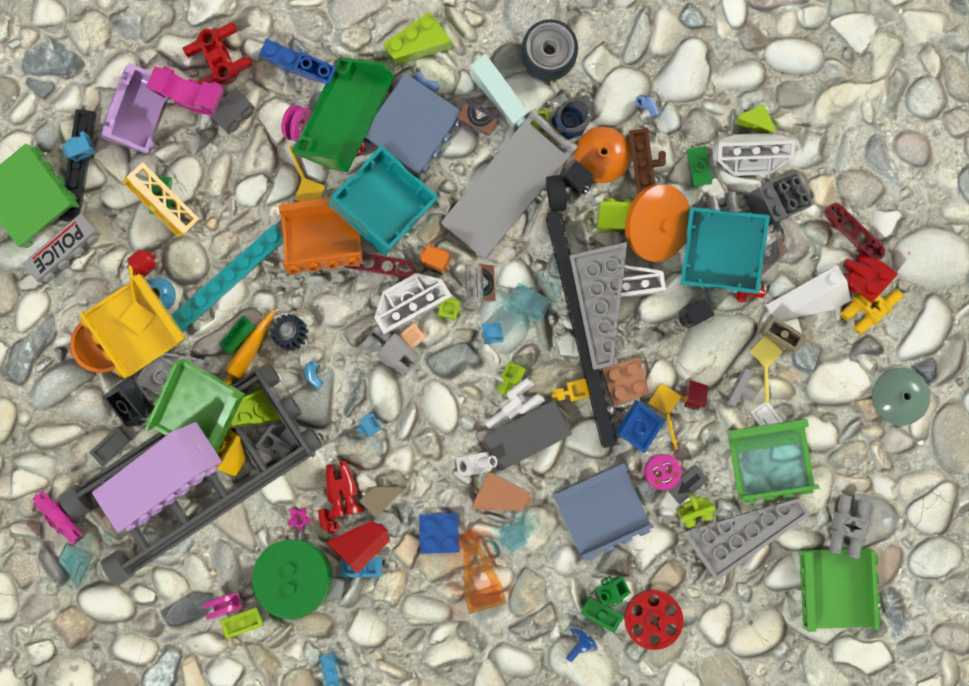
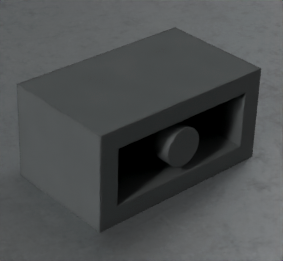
M235 87L220 102L215 115L213 114L211 118L230 134L240 127V123L244 119H248L253 114L255 107Z

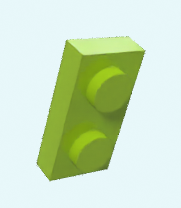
M258 606L220 620L226 639L264 625Z

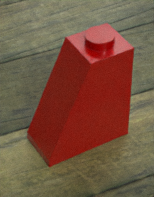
M372 520L329 540L327 544L358 574L391 539L387 535L388 529L383 524L377 525Z

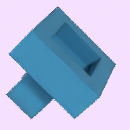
M371 413L359 420L362 426L356 429L359 435L367 432L368 436H371L382 430V427L374 414Z

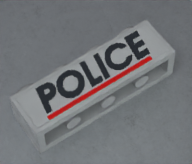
M80 213L24 261L22 265L36 281L41 283L50 282L59 270L68 267L69 262L74 257L82 255L88 245L97 242L98 237L102 233L87 216Z

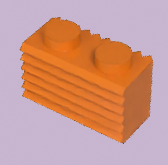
M428 244L427 248L423 247L419 258H421L420 261L423 262L424 267L445 274L451 256L449 252Z

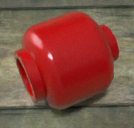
M138 249L127 259L128 265L126 267L128 269L130 265L132 266L134 276L141 274L146 277L156 268L154 261L156 257L149 250L145 252L142 249Z

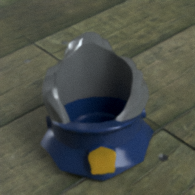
M583 95L581 98L571 97L560 107H557L551 120L554 128L566 139L583 135L586 127L592 120L591 111L595 108L593 98L587 95Z

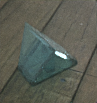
M66 543L58 558V562L66 569L75 588L78 589L94 555Z

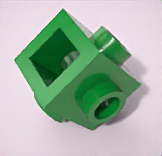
M608 576L600 581L601 584L595 588L603 606L610 604L612 606L619 605L623 602L624 598L631 594L623 576L615 578Z

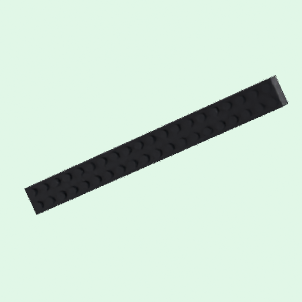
M558 211L546 213L545 219L584 378L586 379L590 395L589 399L601 448L616 446L617 439L613 435L614 426L610 423L611 414L607 411L608 402L604 399L605 390L601 387L603 382L598 374L600 370H593L569 256L571 251L570 248H567L568 239L567 236H564L565 227L561 224L562 215Z

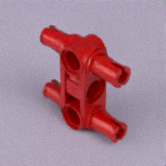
M232 21L220 28L203 29L200 31L199 36H197L196 41L182 47L188 58L203 51L212 74L198 80L200 85H202L203 81L210 84L212 82L220 85L225 83L231 84L236 80L241 71L253 66L250 57L247 55L235 62L231 60L224 44V39L238 32ZM212 36V41L208 43V39ZM228 70L227 75L223 77L224 71Z

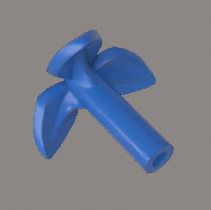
M570 628V631L577 634L580 639L566 656L569 662H573L579 653H584L590 650L591 647L598 650L597 644L591 636L587 637V634L580 629Z

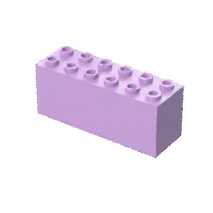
M195 422L169 433L93 491L92 494L117 533L125 529L129 532L137 527L138 524L141 526L149 521L151 515L155 516L160 513L164 506L175 502L176 497L186 494L190 491L189 488L191 486L194 487L201 483L205 476L208 477L216 472V467L222 461Z

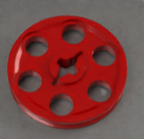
M660 590L642 591L635 595L626 607L624 614L626 630L631 639L643 648L649 650L664 649L678 639L683 629L684 619L682 610L676 600L666 592ZM651 595L658 596L659 601L656 605L648 603V598ZM672 604L675 606L676 611L674 614H666L665 608L667 605ZM634 605L642 607V612L639 615L632 614L631 609ZM648 610L654 617H659L656 620L660 629L653 622L649 623L651 618ZM636 624L642 626V632L638 635L632 633V627ZM673 624L676 626L674 634L669 635L666 633L667 625ZM652 634L659 636L657 644L649 643V637Z

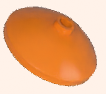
M597 127L584 133L578 140L574 159L594 175L592 182H613L619 179L628 169L631 160V150L626 138L620 132L608 127ZM602 149L607 151L606 155L601 154Z
M80 322L75 327L70 340L74 359L80 366L91 372L104 373L114 370L115 365L112 360L108 361L102 353L104 351L100 344L97 345L91 337L93 333Z

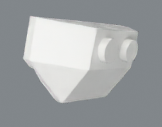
M773 133L731 135L718 142L717 161L733 176L769 175L780 169L788 161L790 162L794 159L796 139Z
M415 273L382 292L375 319L383 334H386L435 309L452 296L442 279Z

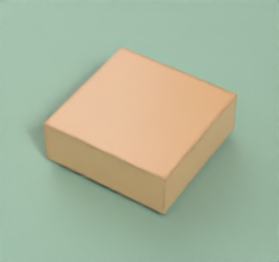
M414 323L399 335L411 349H414L426 338Z

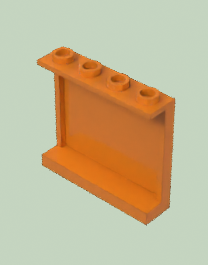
M330 198L279 205V212L282 217L285 260L282 264L286 274H299L305 271L316 272L320 269H336L341 266L363 264L361 234L327 205Z

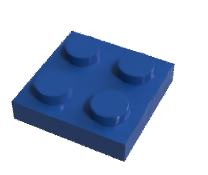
M635 400L615 433L645 454L665 421L641 402Z
M458 513L419 514L420 554L459 552Z

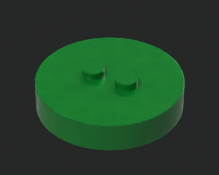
M292 538L276 542L266 548L256 561L252 575L254 593L261 606L276 617L283 619L304 617L316 611L325 602L330 593L332 570L329 560L324 552L310 541Z

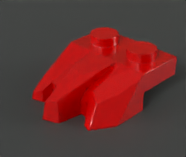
M858 254L856 258L858 262L845 259L843 266L849 273L843 275L847 280L849 290L854 294L858 292L870 303H873L898 275L897 272L884 262L865 255Z

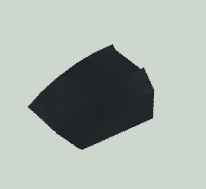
M132 376L120 382L102 396L126 427H137L147 423L146 419L149 415L147 403L140 387Z

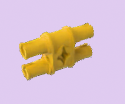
M895 289L885 299L879 295L872 305L859 294L852 298V303L840 315L846 321H849L861 311L865 317L853 329L858 335H862L872 325H878L879 321L886 314L891 313L892 307L904 295L898 289Z

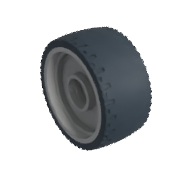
M555 19L539 21L526 32L522 41L521 57L525 68L535 78L544 81H555L568 74L576 62L578 55L576 35L562 21ZM550 49L554 52V54L549 55L546 54L544 51Z

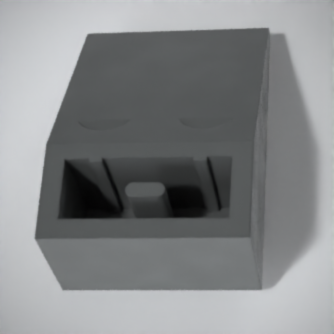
M797 172L758 187L744 196L752 214L770 215L769 226L813 206Z

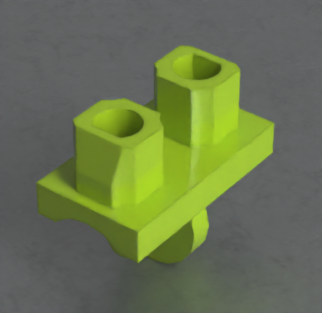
M693 494L688 495L689 501L684 502V506L676 508L678 516L687 528L695 526L696 517L701 516L703 521L713 519V511L716 510L708 497L702 498L700 496L695 498Z

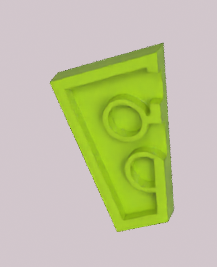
M260 388L243 398L229 428L282 420Z

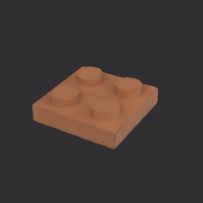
M639 357L602 368L613 405L650 394Z

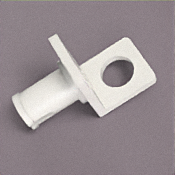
M489 452L457 457L458 475L468 476L491 471L492 468L497 466V458L493 455L489 456ZM462 461L466 463V471L462 469Z

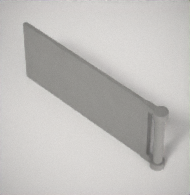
M536 109L530 113L527 119L441 221L442 225L483 259L487 257L544 188L546 177L553 176L578 147L575 143L569 142L544 120ZM534 120L567 149L566 152L560 151L530 123Z

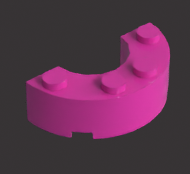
M154 67L146 88L164 99L168 97L174 100V104L188 110L209 116L215 115L224 95L222 85L216 82L210 84L204 81L200 85L194 80L189 79L187 81L174 74L175 71L169 67Z

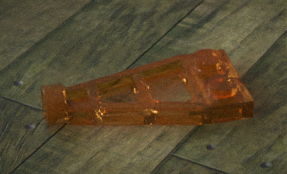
M475 530L460 534L463 542L464 597L469 614L507 604L502 583L480 546ZM474 540L472 544L467 543L468 541ZM477 553L482 560L483 566L471 569L469 556ZM485 573L490 580V586L475 590L473 588L474 574Z

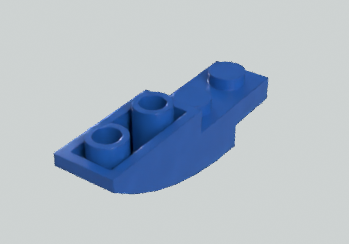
M267 38L258 55L259 58L277 65L280 69L326 85H330L336 67L303 52H296Z

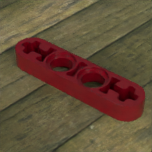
M832 203L826 207L825 217L863 255L877 260L884 257L886 252L884 246L841 204ZM836 208L838 210L836 212L837 215L832 216V210ZM844 215L845 218L841 219V220L838 222L837 220L840 219V217H842V216ZM848 220L852 223L853 227L851 230L844 228V221ZM858 234L865 235L866 242L864 244H860L857 241ZM876 248H877V249H878V252H877L878 255L873 256L872 253H873L874 251H873L872 249H876Z
M363 253V261L366 258H372L374 264L371 268H365L363 264H360V267H357V265L344 266L348 269L405 279L415 273V267L411 261ZM385 261H390L393 264L390 271L382 269V264ZM396 262L399 263V267L403 268L405 265H409V268L412 269L411 272L408 271L407 274H404L403 270L397 269L398 273H394Z

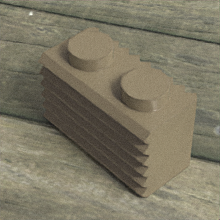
M774 316L768 317L759 330V334H762V337L765 336V338L772 340V343L775 342V345L778 344L782 349L785 348V351L788 350V353L798 351L806 338L805 335Z

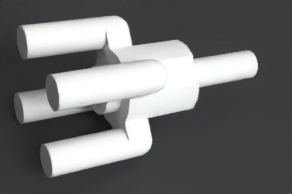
M526 378L507 392L508 399L500 404L502 410L487 420L485 424L488 428H491L506 416L513 419L519 413L526 415L546 400L539 393L530 400H525L522 394L534 386V383Z

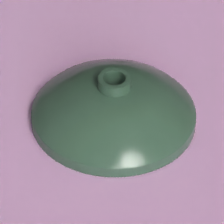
M895 368L884 372L876 380L872 390V402L876 412L885 421L895 425H909L921 419L927 412L930 404V390L924 378L917 372L907 368ZM905 393L909 396L907 400L904 398Z

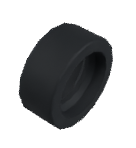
M562 175L547 176L546 189L551 212L567 210L566 191Z

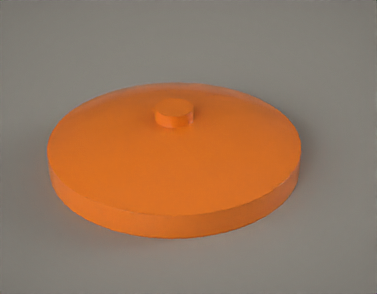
M655 184L643 189L632 201L626 216L625 234L631 250L638 257L652 262L665 261L673 257L684 245L687 239L690 207L686 197L680 190L670 185Z

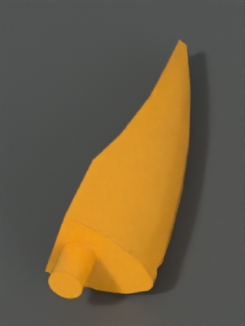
M273 309L249 334L224 370L228 372V375L224 381L229 385L235 377L241 380L250 367L274 316L275 311Z

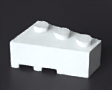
M625 264L621 299L658 294L666 291L663 271L633 267Z

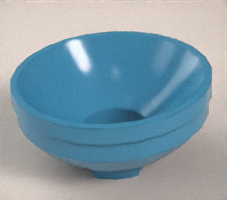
M163 278L148 280L147 282L152 289L157 288L160 291L159 299L167 310L171 308L176 299L174 286Z

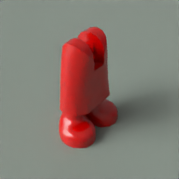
M346 461L339 462L342 475L340 477L335 476L333 464L326 465L327 500L333 502V507L328 513L329 519L346 516L341 499L344 498L347 515L364 512V506L357 504L353 496L358 495Z

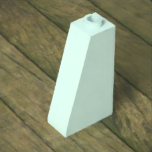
M484 54L470 65L471 78L513 129L516 126L520 127L528 117V111L489 57Z

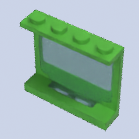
M808 419L727 431L738 499L744 500L745 503L757 502L756 498L772 500L776 499V495L792 497L795 496V492L811 494L814 493V489H820L818 484H814L805 427H809Z

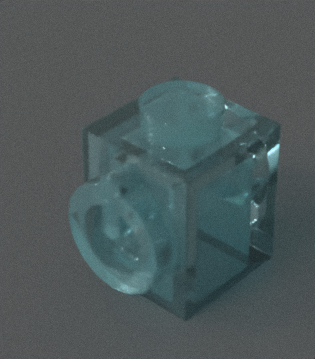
M508 521L500 526L501 530L498 532L500 535L498 540L503 548L508 547L511 554L528 543L526 538L529 535L520 521L516 523L515 521L512 523Z

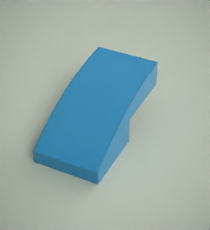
M374 557L358 574L340 558V577H382V557Z

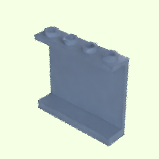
M405 73L374 117L364 140L368 143L372 142L378 147L382 145L397 160L415 171L416 175L420 177L422 173L425 175L429 170L431 160L439 156L441 152L440 147L443 143H448L452 137L451 132L454 127L458 128L462 123V120L458 119L461 110Z
M623 462L553 493L581 558H586L587 561L597 557V553L603 550L604 552H609L615 549L614 545L618 543L626 544L633 540L632 537L638 534L644 536L650 533V529L653 528V524L650 523L627 473V467Z

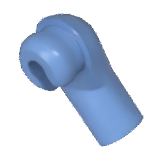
M418 72L413 76L416 81L434 93L440 89V84L437 81L425 80L422 72Z

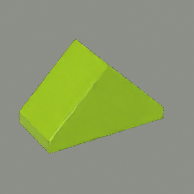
M764 104L740 114L734 121V124L761 134L773 133L775 130V126Z

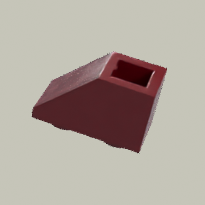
M686 380L680 402L684 403L685 408L691 410L705 408L708 385Z

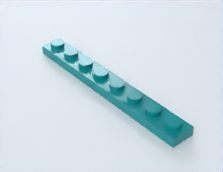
M274 224L171 315L182 332L187 330L283 244V234Z

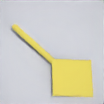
M764 336L749 352L764 366L765 402L769 403L768 367L783 351L774 342L772 343V340Z

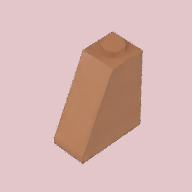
M489 471L472 504V508L522 511L524 507L528 508L532 500L529 497L531 493Z

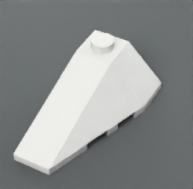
M838 265L765 306L771 316L779 320H786L835 310L851 299L847 280Z

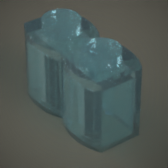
M518 283L508 304L511 305L509 309L518 314L520 312L527 314L526 318L536 323L537 320L540 322L543 320L552 301L527 286Z

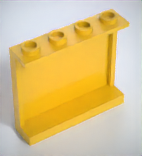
M141 274L132 278L135 283L137 302L155 316L140 335L119 320L133 303L130 282L87 311L79 313L82 325L86 329L89 328L93 333L91 335L93 341L97 345L100 344L104 349L102 353L108 361L112 360L115 365V372L119 377L123 376L124 378H129L187 339Z

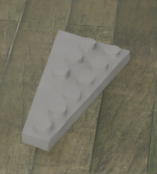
M627 242L569 255L593 370L614 365Z
M794 498L682 531V534L714 580L717 581L811 515V513L800 498Z

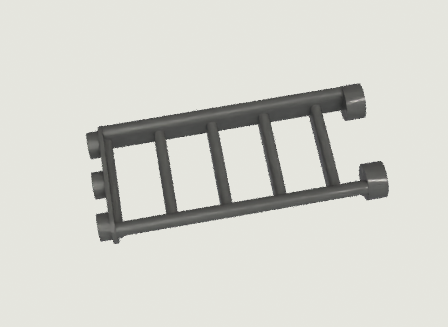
M266 363L262 367L256 365L252 373L233 384L232 387L245 392L258 383L299 448L268 468L243 428H231L240 436L243 448L260 474L229 494L214 472L207 479L221 500L190 520L176 499L169 507L182 526L150 546L138 526L129 531L142 552L129 560L122 551L116 550L102 559V569L116 586L121 585L133 577L135 572L301 462L309 457L313 458L316 456L315 451L321 448L323 444L311 427L305 431H302L295 418L301 415L302 412L291 395L282 399L274 388L275 385L281 382V379L270 363ZM160 432L80 485L75 484L61 493L59 500L66 513L73 519L78 520L92 511L93 503L88 494L107 482L166 435Z

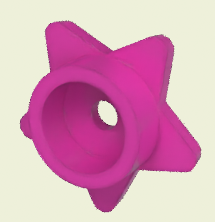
M306 507L299 511L290 509L291 518L287 525H294L301 532L304 524L312 522V519L306 515Z

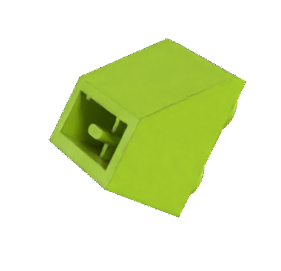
M607 198L601 201L597 207L596 231L625 232L626 216L633 199L615 202V199Z

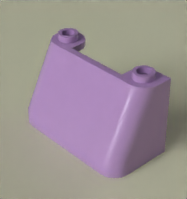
M131 63L125 66L100 130V138L145 154L148 151H152L155 141L152 140V134L164 102L168 97L164 99L146 88L152 74L151 72Z

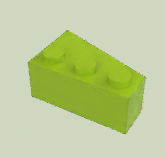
M430 11L383 43L385 52L395 66L418 60V58L427 55L431 56L443 50L448 51L452 49V41Z

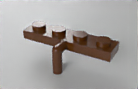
M648 128L629 131L637 195L643 189L655 185L653 168L662 167L666 164L665 151H660L658 159L652 160Z

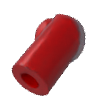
M760 288L759 294L738 291L736 293L737 302L744 303L747 301V296L763 298L765 290Z
M327 508L319 509L320 527L331 534L338 532L340 526L337 522L328 518Z

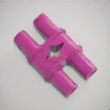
M43 490L39 492V495L36 494L33 497V500H35L33 505L44 514V520L56 530L57 534H62L72 546L76 545V542L83 538L81 536L83 532L72 522V517L66 513L59 503L53 502Z

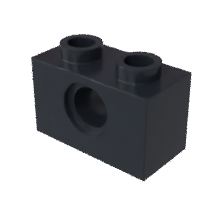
M575 161L563 176L564 186L578 198L581 194L585 196L594 183L592 182L594 175L578 161Z
M706 298L678 312L680 315L678 319L683 327L686 326L689 329L715 314Z

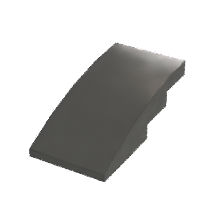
M553 400L483 437L491 453L497 458V464L502 471L571 436L572 432L556 401Z

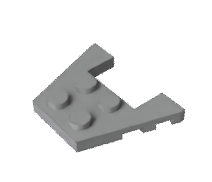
M165 353L145 366L136 382L144 396L154 404V401L162 392L161 386L163 382L168 379L170 374L168 371L172 363L186 359L210 373L215 363L209 360Z

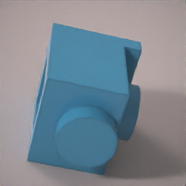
M83 131L80 132V137L70 138L68 142L63 144L64 147L62 148L64 155L75 162L97 153L90 136Z
M501 322L482 324L484 344L503 342Z

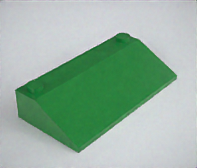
M339 57L335 64L336 70L330 85L325 84L291 152L329 169L348 173L394 78V75L383 62Z

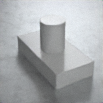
M748 369L741 370L724 402L725 404L735 407L741 396L751 402L754 401L758 392L746 386L753 372Z

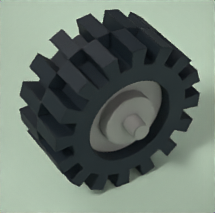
M281 315L282 319L278 317L276 319L278 321L277 324L273 322L274 329L271 328L270 331L273 333L271 335V338L274 339L273 342L288 351L289 349L294 351L295 348H301L300 344H305L303 340L308 339L306 333H309V330L306 329L307 325L295 315Z

